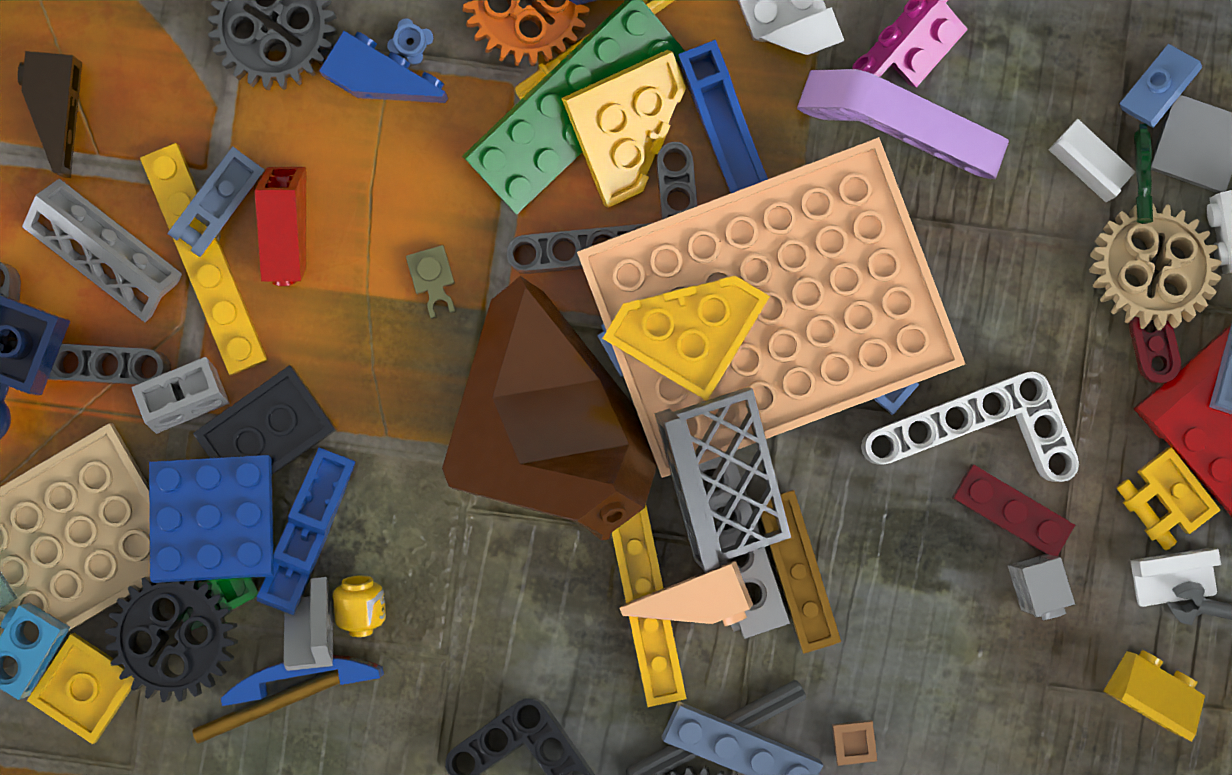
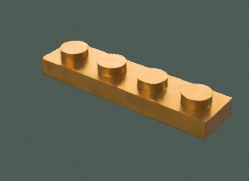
M791 490L780 494L791 538L769 545L802 653L805 654L841 643V639L795 491ZM770 499L769 502H768V504H767V506L773 508L772 503H771V499ZM763 511L760 518L765 534L779 530L775 516Z

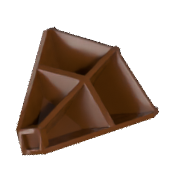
M520 276L491 299L442 470L448 486L454 490L571 520L588 529L601 541L607 540L613 531L645 508L657 464L635 406L544 291Z

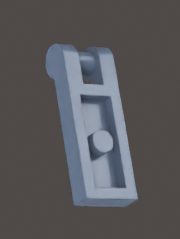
M232 146L167 234L176 241L179 238L192 247L190 251L201 257L262 175L264 169ZM194 217L207 226L203 234L189 225Z

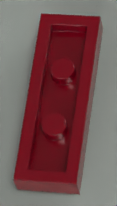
M971 464L952 496V499L1048 555L1058 557L1076 526L974 464Z

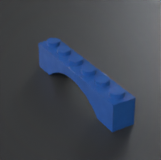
M716 40L678 54V64L730 194L768 180Z

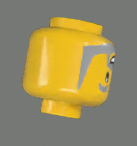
M362 575L347 577L342 580V585L333 591L336 626L342 630L349 631L350 636H369L373 633V629L381 626L385 621L384 591L380 584L373 582L372 577Z

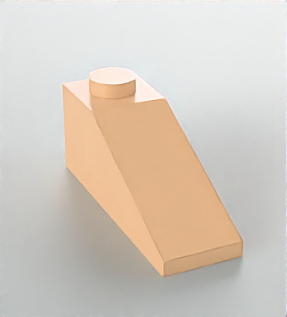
M734 560L721 565V568L701 573L625 603L620 607L622 616L714 624L722 620L724 626H729L746 619L745 611L749 610L753 603L737 563Z

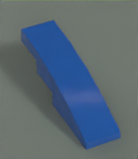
M320 447L318 448L288 515V523L273 554L274 576L265 577L257 595L258 602L295 615L342 501L356 461Z

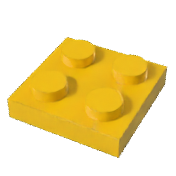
M72 633L27 701L91 744H95L131 691L134 678L130 676L120 680L119 676L125 669L123 664L111 666L112 657L76 633Z

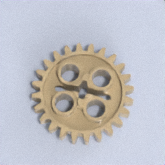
M1153 204V222L1141 224L1137 222V208L1135 205L1129 212V216L1121 211L1115 218L1116 223L1109 221L1103 228L1105 233H1100L1096 238L1095 243L1100 247H1095L1090 257L1098 262L1094 263L1089 270L1090 273L1101 276L1094 282L1093 287L1106 289L1100 301L1113 300L1115 302L1111 311L1112 314L1122 309L1126 311L1125 323L1128 324L1136 316L1140 318L1141 329H1144L1150 320L1154 321L1157 330H1161L1167 320L1173 328H1177L1182 322V318L1190 322L1196 316L1195 310L1201 313L1208 306L1206 300H1211L1217 291L1211 286H1215L1221 280V276L1212 271L1221 265V261L1212 259L1210 256L1218 247L1217 245H1205L1204 241L1208 238L1210 232L1205 231L1198 234L1195 231L1199 223L1198 219L1193 220L1189 224L1184 222L1186 211L1182 210L1176 217L1171 216L1170 205H1166L1161 213H1157ZM1158 235H1161L1163 237V245L1159 251L1155 266L1151 261L1158 252ZM1131 238L1142 240L1147 250L1136 248ZM1170 247L1181 249L1185 259L1175 257ZM1155 267H1156V270H1158V271H1160V272H1159V273L1157 274V276L1154 278L1153 283H1152V286H1153V287H1152V297H1153V298H1148V296H1147L1148 286H1149L1150 283H1151V280H1152V277H1153V274H1154V270H1155ZM1125 274L1134 275L1139 280L1140 286L1130 285L1125 279ZM1164 283L1174 285L1179 292V296L1169 294L1165 290Z

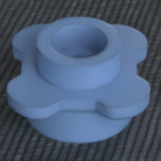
M402 19L398 22V29L395 31L393 39L388 41L387 47L389 52L400 54L406 57L410 64L417 65L423 61V52L426 46L433 42V34L429 29H421L413 24L410 19ZM409 38L414 39L412 45L407 44Z

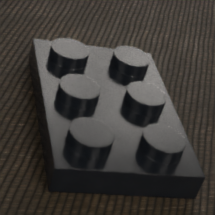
M289 365L196 430L193 435L209 458L269 455L271 457L272 475H274L337 429L294 367Z

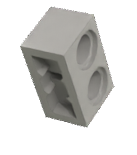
M207 357L131 387L144 423L156 434L230 404L217 369Z
M1043 554L1008 565L1021 611L1030 613L1035 617H1042V620H1048L1066 614L1064 607L1075 604L1061 557Z

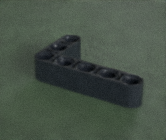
M536 698L523 699L511 706L453 748L445 760V768L449 775H482L526 744L546 775H568L571 771H578L583 775H595L548 706ZM527 705L535 706L540 712V721L536 727H526L521 721V712ZM493 729H502L507 734L508 743L502 751L494 750L489 744V735ZM549 738H556L563 745L564 752L557 761L548 759L543 752L544 743ZM461 752H468L475 759V768L470 774L462 773L457 767L456 760Z

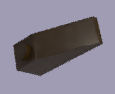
M25 51L24 62H20L18 67V83L22 86L21 91L53 173L63 178H71L82 62L73 55Z

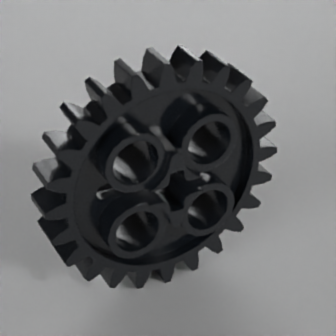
M150 577L142 578L143 590L136 585L128 587L129 594L132 597L131 600L125 597L117 599V603L123 611L109 614V617L118 622L117 627L109 628L105 631L109 635L116 636V642L107 645L106 650L118 651L119 656L113 659L110 664L111 666L124 665L125 669L120 674L119 679L122 680L132 676L134 678L131 686L132 691L145 685V698L149 699L159 690L161 702L169 701L174 691L178 702L186 699L187 688L196 697L202 694L200 682L204 686L211 688L216 685L211 675L212 673L218 676L226 674L227 671L220 662L232 661L234 659V656L226 651V646L235 645L238 643V640L228 637L227 631L236 628L237 623L225 621L224 617L229 615L233 609L232 607L220 609L218 604L222 601L224 595L222 593L211 597L209 595L212 588L211 582L205 583L200 588L197 587L198 580L186 581V583L184 581L161 582L156 585L150 581ZM164 598L170 599L175 605V614L171 619L163 617L160 613L159 605ZM192 607V615L175 633L174 637L179 642L166 646L157 664L152 666L150 664L151 659L169 639V635L165 631L176 628L184 617L187 608ZM196 621L202 622L207 627L208 636L204 642H199L192 636L191 628ZM140 631H145L151 636L152 646L148 652L141 650L137 645L136 637ZM172 654L179 655L184 661V670L181 675L173 673L168 666V660Z

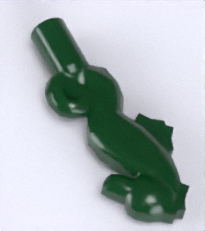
M1139 124V128L1134 134L1135 167L1138 182V196L1136 197L1137 222L1147 224L1153 222L1151 137L1147 124Z

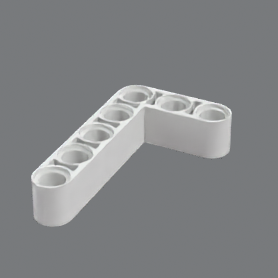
M1033 371L1015 375L872 430L865 435L861 444L862 454L868 461L874 464H888L1015 415L1035 467L1041 477L1052 482L1068 481L1075 476L1079 467L1078 456L1049 382L1043 375ZM1025 379L1031 380L1037 387V394L1032 401L1025 400L1020 394V385ZM989 393L996 395L1000 400V410L995 415H989L983 409V399ZM952 407L961 410L964 416V422L957 430L950 428L945 419L947 411ZM1040 416L1046 417L1051 423V432L1045 438L1039 437L1034 430L1035 421ZM915 421L923 423L927 428V438L920 444L911 441L908 434L910 425ZM878 435L885 436L891 445L889 454L884 458L875 456L871 449L872 441ZM1055 453L1061 454L1066 463L1064 471L1059 475L1052 473L1048 464L1049 459Z

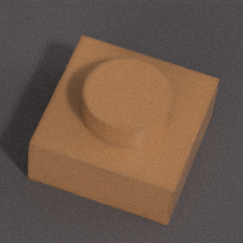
M872 720L832 724L835 757L838 766L877 761Z

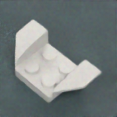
M738 0L753 41H768L805 55L813 54L844 41L832 7L827 9L823 0Z

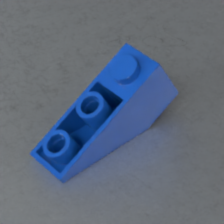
M343 31L319 70L325 79L357 98L446 103L448 100L446 92L442 90L443 82L427 72H424L420 77L408 69L411 64L407 60L393 52H390L388 57L375 50L377 45L375 41L358 31L354 36Z

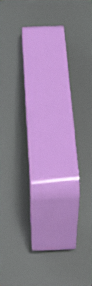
M811 70L797 106L799 111L822 120L861 121L969 173L987 179H996L1009 143L1008 139L881 77L862 70Z

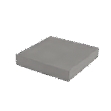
M1180 95L1167 111L1152 155L1151 170L1216 193L1225 192L1232 175V112Z

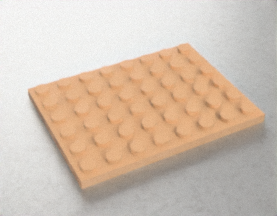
M879 137L577 252L606 331L623 303L731 276H737L769 295L770 298L708 399L710 400L746 387H751L754 391L766 439L965 365ZM612 345L661 477L669 476L671 472L654 413L669 408L674 412L706 400ZM745 400L731 404L723 419L740 427L748 413ZM719 409L710 412L716 415ZM703 414L686 419L690 434L702 440L713 419ZM720 424L709 444L726 452L737 432ZM750 425L747 432L753 434L752 426ZM744 436L738 449L756 442ZM692 442L694 450L696 451L699 445ZM706 449L698 464L720 457V455Z

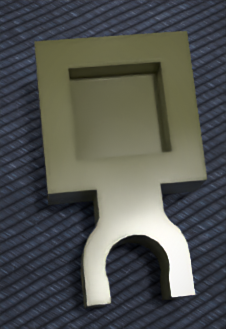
M444 245L407 255L406 260L416 294L419 295L426 292L429 294L427 308L430 318H437L434 306L441 300L447 302L450 313H455L454 302L445 293L444 289L446 286L455 284Z

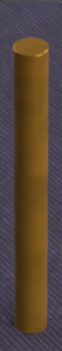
M338 669L327 671L192 729L194 739L198 744L340 684Z

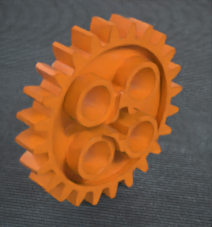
M473 0L463 4L462 7L463 12L474 13V16L467 20L466 26L479 27L474 37L475 42L485 38L489 41L485 50L486 53L493 51L496 47L501 49L499 61L501 62L509 53L513 54L515 66L520 64L523 56H527L531 67L535 66L537 57L540 54L549 63L552 60V49L559 54L564 53L566 47L563 41L574 45L578 38L572 29L583 31L586 25L577 17L587 16L590 8L581 4L576 5L569 0H563V5L560 7H551L544 0H533L532 6L527 5L524 9L518 5L520 0H506L509 9L503 13L494 12L489 7L488 0ZM541 14L551 17L554 20V24H548ZM524 21H532L539 27L540 34L537 37L528 38L520 32L519 24Z

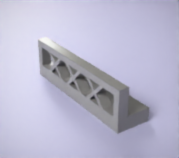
M61 179L56 180L35 195L22 225L30 234L144 322L152 317L162 296L175 287L182 276L181 272ZM40 214L51 221L54 231H49L38 222ZM70 239H74L82 245L85 255H80L73 249ZM101 263H105L113 269L116 279H111L104 273ZM132 287L138 288L149 297L146 304H143L135 297Z

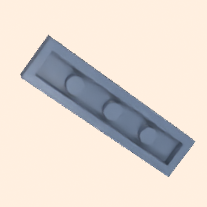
M680 701L677 702L662 734L664 742L744 775H819L823 767V763L818 758Z

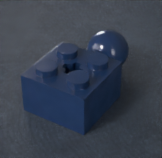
M1 294L0 439L7 433L11 424V413L4 401L9 387L28 394H43L70 323L68 319ZM9 337H17L18 343L15 349H12V346L7 344Z

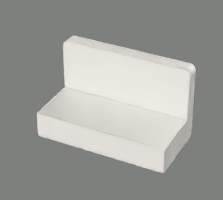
M1079 119L1074 121L1048 149L1105 202L1115 198L1121 192V187L1135 173L1125 161Z
M1203 548L1130 560L1139 606L1144 607L1189 600L1177 597L1172 590L1177 585L1188 581L1200 583L1205 589L1204 597L1217 594L1213 566L1221 565L1219 549Z

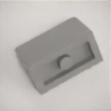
M327 577L311 579V596L301 598L295 615L284 612V666L288 671L333 666V597Z

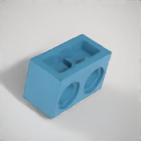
M31 603L19 605L18 608L12 607L0 625V628L4 629L0 636V689L18 700L30 696L70 629V626ZM28 621L35 623L39 629V636L35 642L29 641L24 635V626ZM6 656L13 657L18 664V671L14 677L4 671L3 661Z

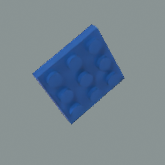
M269 455L149 462L151 582L274 576L272 467Z

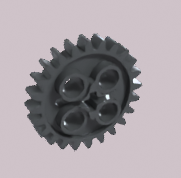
M259 0L212 1L211 5L219 11V15L209 16L208 21L212 25L217 26L218 29L208 33V36L213 41H221V43L213 48V51L217 56L228 54L221 64L226 69L237 65L233 75L238 80L248 73V84L251 87H254L260 78L266 90L271 89L274 80L278 81L283 90L287 89V78L290 77L298 85H301L302 78L300 73L305 70L314 77L316 74L311 64L314 61L324 64L325 59L320 54L321 50L329 51L333 49V45L326 40V36L337 35V30L327 25V22L333 21L337 17L334 11L324 10L332 1L276 0L273 5L268 7L260 6ZM250 5L273 23L277 21L285 32L302 42L301 46L296 47L273 29L268 30L261 20L244 11V6ZM296 14H309V22L304 28H291V20ZM245 22L253 23L254 32L249 38H237L236 32L241 24ZM277 44L285 45L287 52L282 60L274 62L268 59V53L273 46Z

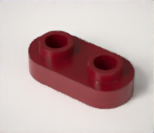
M1135 316L1129 322V330L1141 375L1152 383L1171 381L1177 376L1181 368V358L1174 328L1167 320L1161 330H1157L1154 324V330L1149 333L1140 328V318ZM1155 356L1163 360V368L1160 371H1156L1152 367V360Z

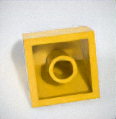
M1142 650L1139 655L1127 651L1103 692L1168 731L1192 742L1197 732L1205 699L1204 694L1194 689L1198 682L1178 670L1175 671L1173 676L1162 670L1160 667L1163 661L1145 650Z

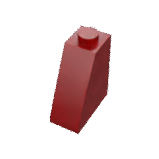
M267 167L255 189L261 282H272L276 286H290L295 284L296 281H301L306 270V167Z

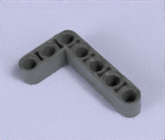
M681 142L667 143L660 149L657 158L662 219L697 207L694 164L691 150ZM670 153H678L684 157L686 165L680 171H670L664 165L663 160L665 156ZM679 191L686 194L689 198V206L681 211L672 209L667 202V198L671 193ZM652 223L521 235L510 241L506 255L513 269L522 274L583 269L577 254L578 251L591 247L599 238L612 239ZM568 241L575 246L576 251L573 258L568 261H560L555 258L553 249L559 242ZM522 245L532 246L536 250L534 261L527 265L517 263L514 259V253L518 247Z
M0 262V270L5 275L4 284L0 287V294L19 301L20 275L11 265ZM9 337L7 344L11 345L12 349L16 348L18 343L17 337ZM61 344L48 380L138 385L171 371V363L162 352L150 349ZM74 352L78 357L79 364L74 372L67 373L64 369L63 361L69 353ZM113 354L118 360V368L114 374L107 376L103 371L102 364L107 356ZM148 357L155 358L158 363L157 372L151 378H146L141 370L142 363Z

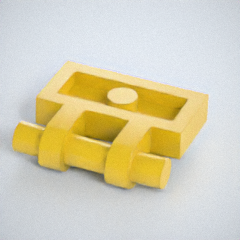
M1172 447L1166 448L1137 471L1146 482V485L1141 489L1137 490L1129 479H1126L1116 487L1125 499L1122 502L1129 512L1134 511L1147 527L1144 530L1152 541L1156 539L1165 551L1178 542L1169 531L1176 524L1181 527L1185 534H1191L1220 511V508ZM1155 495L1168 511L1161 518L1157 516L1147 503Z

